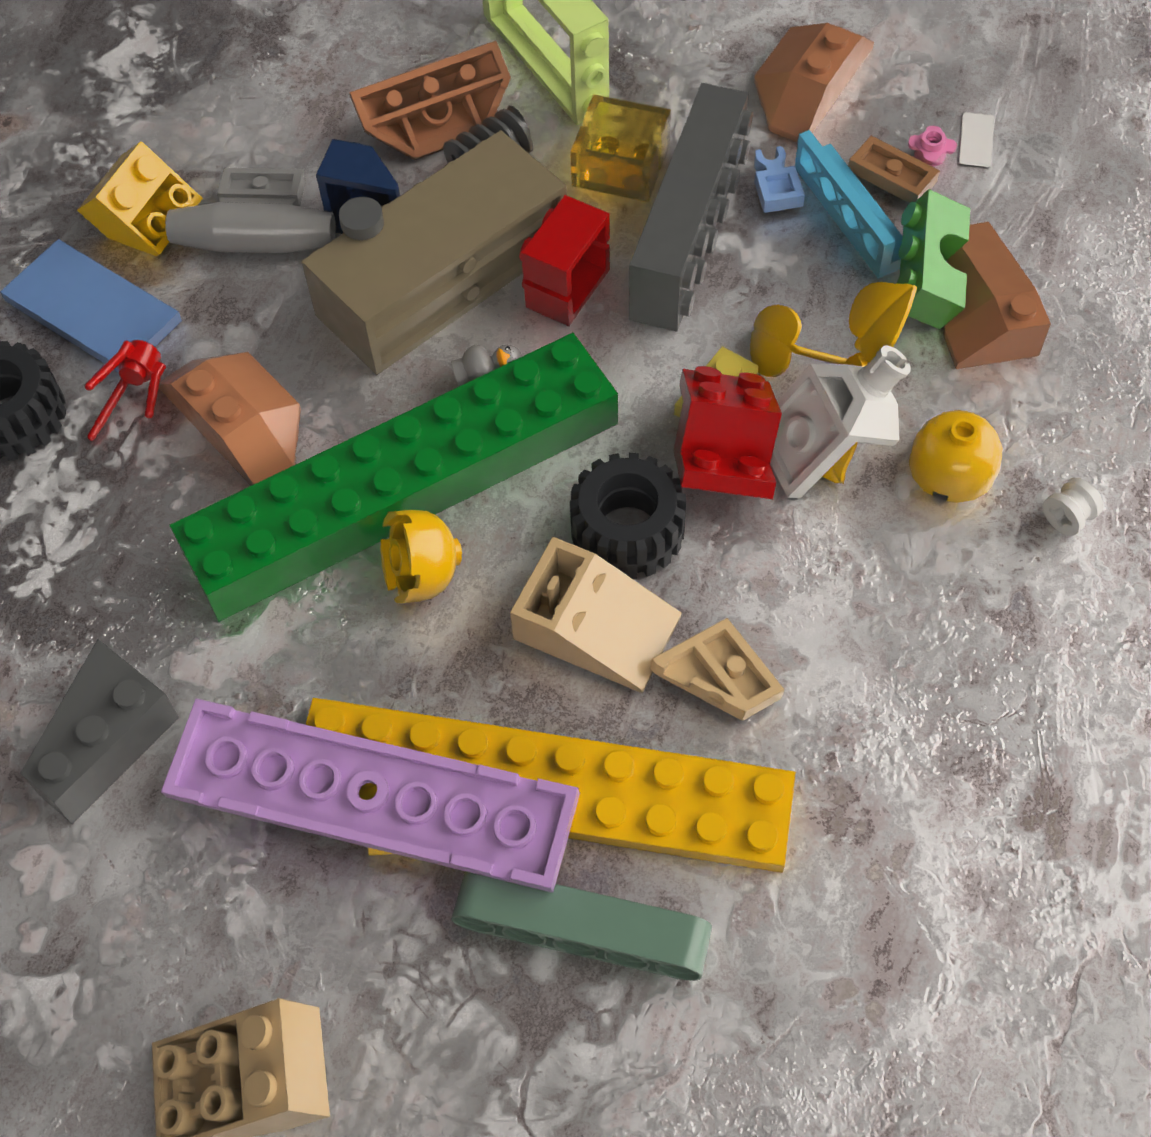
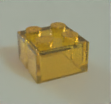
M593 94L583 119V126H580L570 151L572 186L649 202L659 176V170H661L670 145L671 109Z

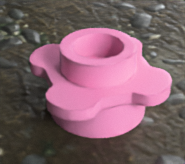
M928 126L926 131L920 135L911 136L908 141L909 148L915 150V158L930 166H937L943 163L946 154H953L957 147L956 142L948 139L938 126Z

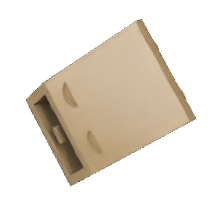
M552 536L510 612L514 640L643 693L653 674V671L650 669L652 659L664 652L682 613L597 554Z
M278 998L152 1043L156 1137H255L290 1130L330 1117L319 1007Z

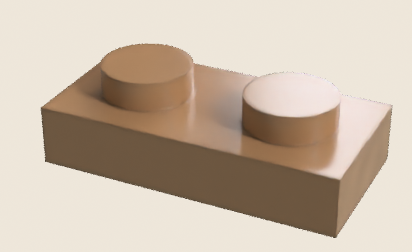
M872 135L849 159L848 164L855 175L908 203L917 201L928 189L931 190L937 183L940 170Z

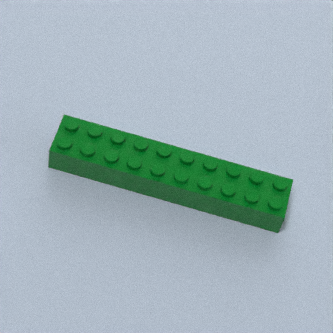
M574 332L182 518L169 526L220 622L381 542V539L389 538L391 526L382 527L388 512L422 510L436 515L617 425L618 393Z

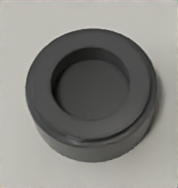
M356 197L345 202L340 208L339 219L343 233L349 238L367 240L378 235L383 229L384 218L382 208L372 198Z

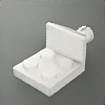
M883 346L867 366L864 367L848 364H810L777 400L782 416L770 464L787 498L800 499L856 442L894 446L899 441L898 403L891 390L911 371L910 364L904 363L907 359L900 351L891 346Z

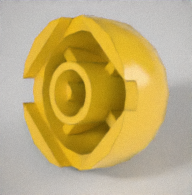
M962 410L947 411L926 421L917 433L912 444L909 467L913 479L928 494L933 495L935 491L940 495L948 496L947 501L955 503L972 501L986 494L993 486L994 480L1000 472L1003 448L996 430L986 419L973 412Z
M403 510L388 512L382 527L391 526L389 539H381L380 544L382 570L388 591L394 590L397 586L399 596L394 598L396 603L421 602L436 597L447 588L454 577L456 566H459L461 563L462 549L459 540L453 538L449 527L437 515L428 511Z

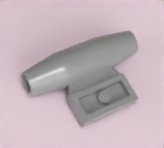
M224 167L217 191L219 202L168 210L166 215V234L170 243L215 252L291 253L322 248L336 238V221L333 212L300 206L306 182L303 169Z

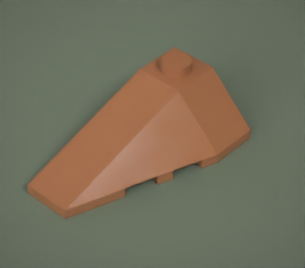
M990 222L970 224L969 241L947 260L950 266L967 274L965 309L944 326V338L956 370L1039 356L1051 323L1037 289Z

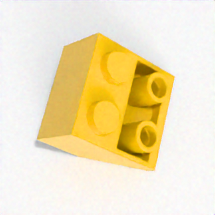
M140 141L118 158L77 211L108 239L157 257L169 243L166 234V215L168 210L196 206L203 198Z

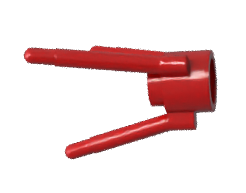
M125 340L119 351L85 383V389L91 391L119 366L121 379L89 431L87 438L90 441L96 439L129 384L139 386L143 382L150 380L145 417L148 419L153 417L160 378L166 369V365L160 362L161 354L152 344L143 340H133L131 342Z

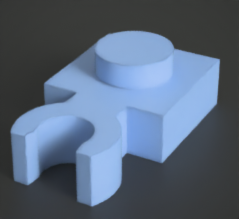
M781 146L776 147L774 160L764 158L761 149L755 152L754 168L757 172H755L754 183L764 213L804 206L805 194L796 167H785L786 152Z

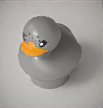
M473 345L464 352L462 358L451 361L457 385L459 387L522 357V355L512 345L498 347L492 356L482 346Z

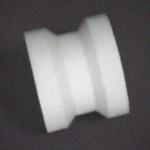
M1075 477L1063 484L1061 493L1050 495L1044 500L1042 505L1043 512L1049 523L1059 532L1069 536L1078 534L1084 528L1086 520L1095 519L1104 509L1101 495L1088 481Z

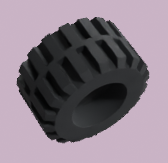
M0 341V401L13 396L10 400L0 404V459L2 456H6L8 461L18 459L19 454L25 452L29 456L36 452L35 448L40 444L46 446L52 441L50 434L58 433L62 427L59 420L65 418L66 409L64 404L66 401L45 358L42 359L38 351L34 348L28 350L26 344L19 342L10 346L8 341Z
M619 453L609 455L608 462L604 463L601 459H598L591 463L592 471L584 469L578 476V484H573L571 500L569 501L571 538L573 545L597 554L630 578L637 579V573L644 572L646 577L656 574L657 565L662 568L668 566L671 563V556L677 555L681 549V542L684 539L686 494L682 493L683 487H681L679 477L672 478L673 470L666 464L658 467V459L648 456L646 460L639 459V453H629V458H620ZM630 507L640 509L650 517L638 524L622 525L612 522L605 516L613 510Z

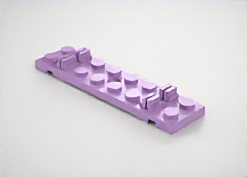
M195 699L161 793L170 799L553 893L580 795L578 787L539 778L538 781L523 778L518 773L463 762L252 711L249 714L237 711L231 706L201 699ZM366 783H373L377 786L376 795L369 800L361 799L359 796L360 788Z

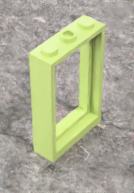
M482 0L484 17L576 125L598 117L609 110V19L592 0H538L569 35L570 58L524 7L522 0Z

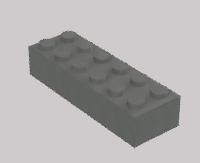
M701 82L629 264V320L677 332L683 316L690 317L696 292L692 290L695 284L701 285L704 280L707 268V260H704L706 253L713 254L718 238V229H715L717 222L722 224L725 222L729 208V199H726L728 193L735 194L740 177V170L737 169L738 165H745L748 159L751 141L745 140V136L749 135L753 121V111L747 110L749 92Z

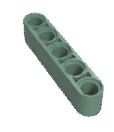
M466 871L464 872L451 918L453 923L471 931L689 981H696L702 978L712 932V925L707 920L686 913L555 884L554 891L551 893Z

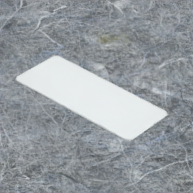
M963 113L959 155L960 164L991 167L994 131L993 115Z

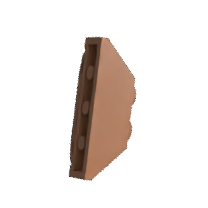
M830 23L790 27L754 77L761 106L767 117L766 122L769 131L797 143L800 133L810 130L813 134L873 49L874 42Z
M493 41L352 91L349 95L365 133L411 159L417 160L444 150L443 146L446 141L455 140L458 134L468 132L470 127L476 124L481 125L482 121L490 116L494 117L511 77L497 41Z
M249 352L191 360L160 381L159 389L250 486L296 465L295 454L299 434L300 404Z

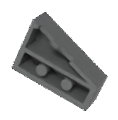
M97 639L20 773L40 797L73 824L179 719V716L167 695L102 641Z

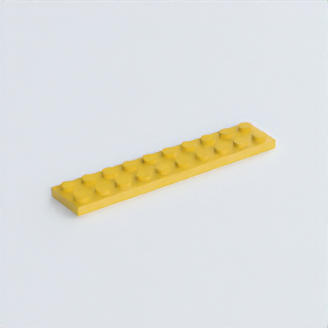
M314 697L312 699L305 725L518 773L520 777L536 781L539 778L578 787L580 795L568 839L783 873L796 771ZM373 783L364 784L359 791L360 798L363 800L373 798L377 793V786Z

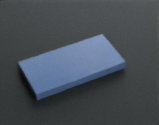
M59 239L0 291L4 301L104 364L119 351L125 340L129 342L143 340L156 347L182 321L179 311ZM117 366V367L114 369V370L117 371L118 373H119V370H120V369H119V366Z

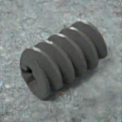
M508 105L507 109L496 112L494 117L490 116L484 119L481 125L476 124L470 127L468 132L458 134L455 140L446 141L443 149L447 163L456 160L474 148L479 142L488 139L500 130L530 153L533 150V142L523 116L514 106Z

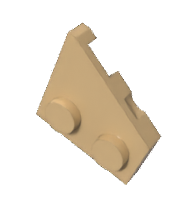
M728 618L654 657L650 667L654 674L741 721L780 700L785 690Z

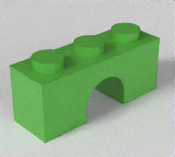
M928 189L917 201L907 205L901 217L903 237L898 253L901 263L900 276L897 283L917 286L908 316L940 330L963 311L966 306L967 274L953 268L946 260L969 241L970 208Z

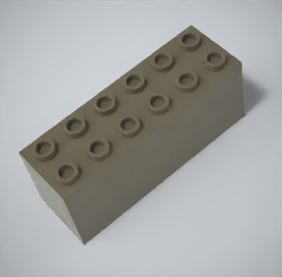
M502 130L498 131L488 139L479 142L474 148L456 160L447 163L442 169L424 181L415 184L410 190L389 204L383 205L381 208L384 226L375 237L367 240H355L343 233L322 248L316 249L301 261L315 316L376 375L380 374L523 274L522 261L519 258L521 247L528 237H533L539 230L546 212L550 208L554 209L563 196L567 195L566 184Z

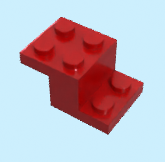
M698 366L695 370L682 369L679 387L683 398V405L673 448L681 487L773 500L777 482L770 462L782 412L769 381H765V378L758 374L748 372L740 373L739 377L723 375L719 370L707 366Z

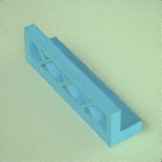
M810 130L800 133L795 161L798 174L877 278L900 270L901 258H899L898 253L903 237L831 143L822 146Z

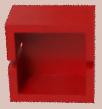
M567 195L563 196L554 209L550 208L546 212L539 230L533 237H528L524 241L520 250L519 258L522 261L523 269L522 288H524L526 308L568 327L571 325L610 270V245L607 244L610 240V213Z

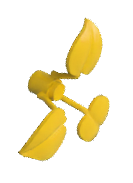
M875 282L868 284L859 291L850 310L849 328L852 334L858 337L854 346L860 352L850 356L848 359L795 345L802 327L798 314L788 306H768L760 311L754 321V330L750 338L751 360L759 366L758 373L766 377H777L783 374L789 367L792 352L833 364L867 366L883 346L893 347L909 315L917 286L912 284ZM858 442L822 477L834 483L844 484L846 470L855 453Z

